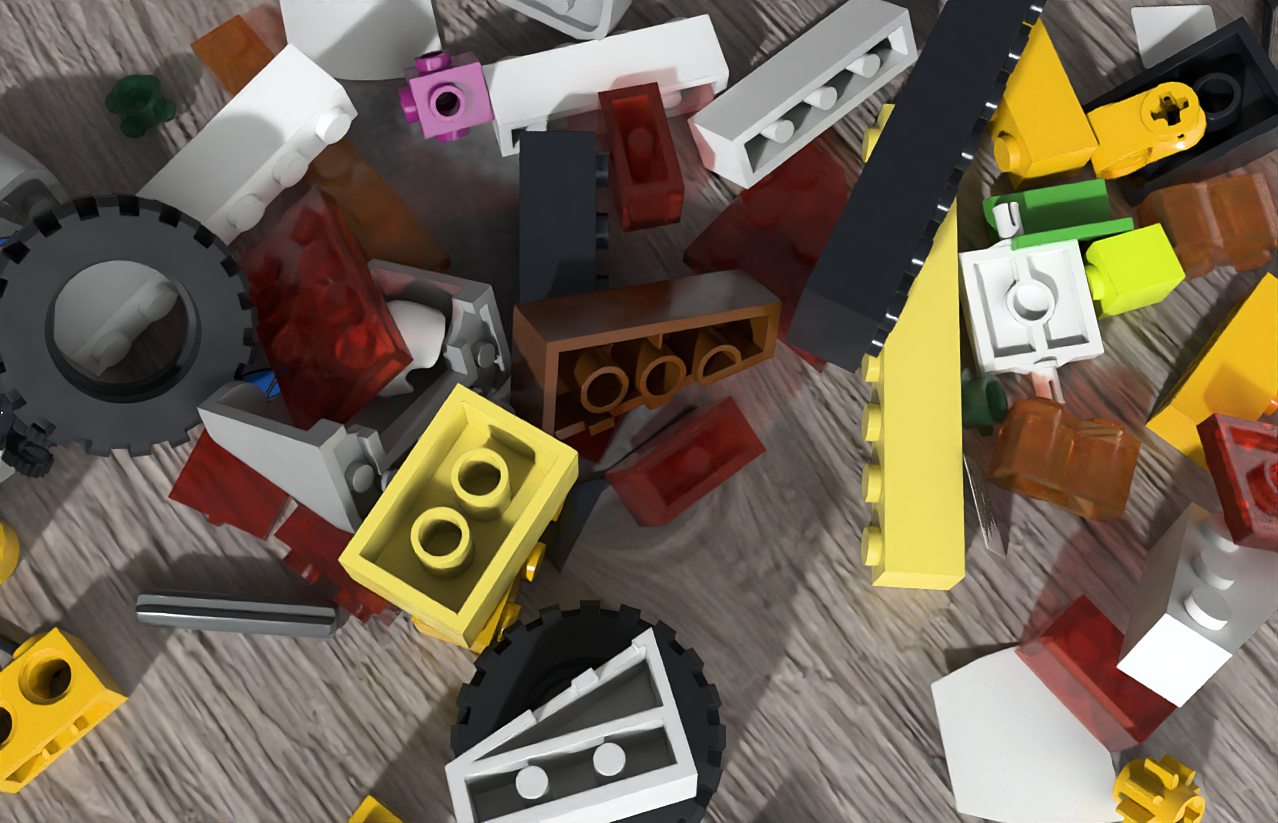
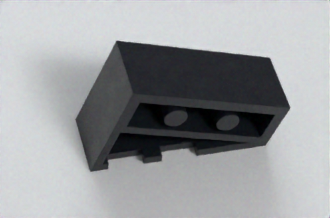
M519 131L520 304L609 289V275L596 274V250H608L609 237L608 212H596V188H608V150H596V131Z

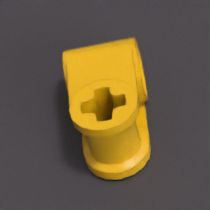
M1167 82L1121 102L1101 106L1086 114L1088 123L1099 144L1090 158L1096 178H1104L1105 180L1119 178L1139 170L1146 164L1196 145L1203 137L1207 123L1206 115L1200 107L1199 99L1193 89L1184 83ZM1165 97H1170L1169 100L1164 101ZM1179 109L1181 122L1169 126L1167 113Z

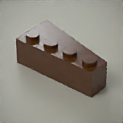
M739 268L515 304L513 312L510 406L515 410L517 417L559 441L583 430H586L590 436L614 427L613 417L644 404L651 411L672 402L671 396L680 388L696 381L702 387H706L774 357L783 301L745 269Z

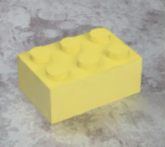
M457 383L338 561L353 580L470 649L578 478V451Z

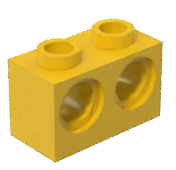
M57 627L50 632L39 633L25 641L15 651L13 655L14 661L0 672V718L10 713L12 718L11 732L8 738L0 744L1 792L16 794L128 699V696L83 641ZM65 666H70L71 681L69 686L61 695L52 698L50 682L54 673Z

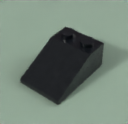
M1243 16L1082 106V110L1086 115L1101 106L1121 102L1155 88L1160 84L1172 81L1186 84L1193 89L1199 99V105L1206 115L1207 126L1203 137L1196 145L1146 164L1128 175L1115 178L1131 208L1246 166L1278 149V71ZM1165 97L1164 101L1169 100L1170 97ZM1179 109L1167 113L1169 126L1181 122Z

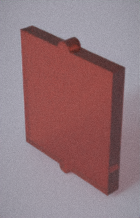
M205 427L168 498L209 516V522L216 527H221L225 523L266 541L289 494L218 445Z

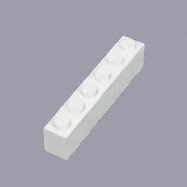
M290 42L136 196L151 200L155 199L179 209L201 222L203 226L216 234L228 246L241 232L251 229L260 221L265 208L285 188L295 185L302 179L309 163L328 144L336 143L347 133L351 121L358 113L343 86ZM109 261L93 265L73 277L65 285L56 300L54 340L56 345L71 360L99 376L107 367L117 364L127 355L132 342L152 321L163 318L171 311L176 303L179 292L163 274L140 263Z

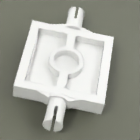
M1011 202L1009 205L1003 203L992 208L1000 242L988 249L958 253L959 296L977 376L983 377L1007 372L1031 374L1038 409L1061 406L1065 404V400L1063 399L1056 369L1067 362L1096 358L1104 353L1078 241L1012 251L1010 246L1012 244L1011 239L1025 234L1018 202Z

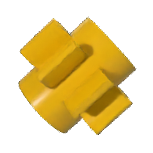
M1165 754L1159 762L1150 756L1146 760L1136 758L1130 761L1119 773L1112 791L1114 801L1119 804L1115 811L1125 817L1122 823H1200L1205 811V800L1198 794L1201 788L1192 782L1196 772L1168 754Z

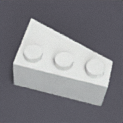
M1192 502L1147 553L1116 667L1178 707H1181L1278 609V553L1245 534L1239 525L1229 517L1220 513H1210Z
M652 627L634 638L632 646L595 671L590 668L571 681L572 686L534 712H531L530 709L444 766L457 823H610L696 796L697 770Z

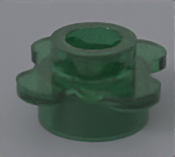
M153 75L126 76L114 85L112 91L106 97L105 105L110 113L119 116L122 121L120 128L125 136L140 138L147 129L155 127L159 122L167 123L174 119L177 113L176 105L172 100L164 98L160 92L161 83L157 77ZM146 104L144 108L137 110L139 106Z
M968 368L961 369L962 427L966 430L976 428L983 437L991 436L995 431V424L1003 423L1008 414V400L1004 386L994 374L974 377Z

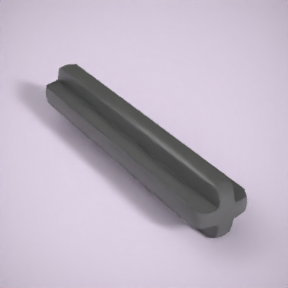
M145 588L138 595L135 617L136 621L148 627L330 639L335 636L338 628L339 607L332 600Z

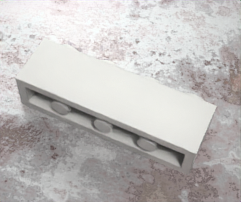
M849 0L689 118L687 121L704 167L749 189L918 60L908 9L883 0Z
M709 14L692 18L677 17L664 24L635 31L620 30L608 37H604L600 41L596 39L578 44L563 43L552 50L522 57L507 56L495 63L481 66L495 119L492 123L502 157L519 153V131H596L597 135L701 110L726 92L729 70Z

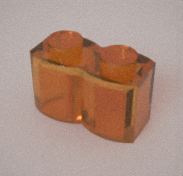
M1244 174L1220 179L1208 184L1189 183L1164 188L1150 193L1135 211L1140 229L1158 223L1161 224L1186 275L1182 281L1205 276L1214 270V266H1233L1235 271L1252 270L1272 260L1271 254L1278 249V210L1265 174Z
M1039 396L1018 399L1004 413L986 480L1011 493L1046 501L1060 510L1089 520L1108 523L1125 512L1141 441L1125 433L1123 426L1115 421L1104 418H1091L1087 421L1079 420L1065 412L1064 407L1055 400Z

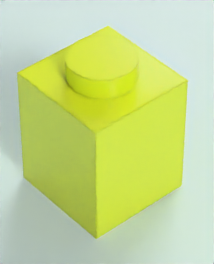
M1160 223L1095 241L1082 256L1097 320L1162 302L1186 277Z

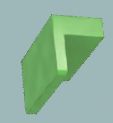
M1104 178L992 196L982 201L990 247L1000 242L992 208L1003 203L1009 205L1011 202H1018L1019 204L1018 208L1025 234L1010 239L1012 251L1076 240L1078 245L1092 243L1134 230L1132 217L1112 220Z

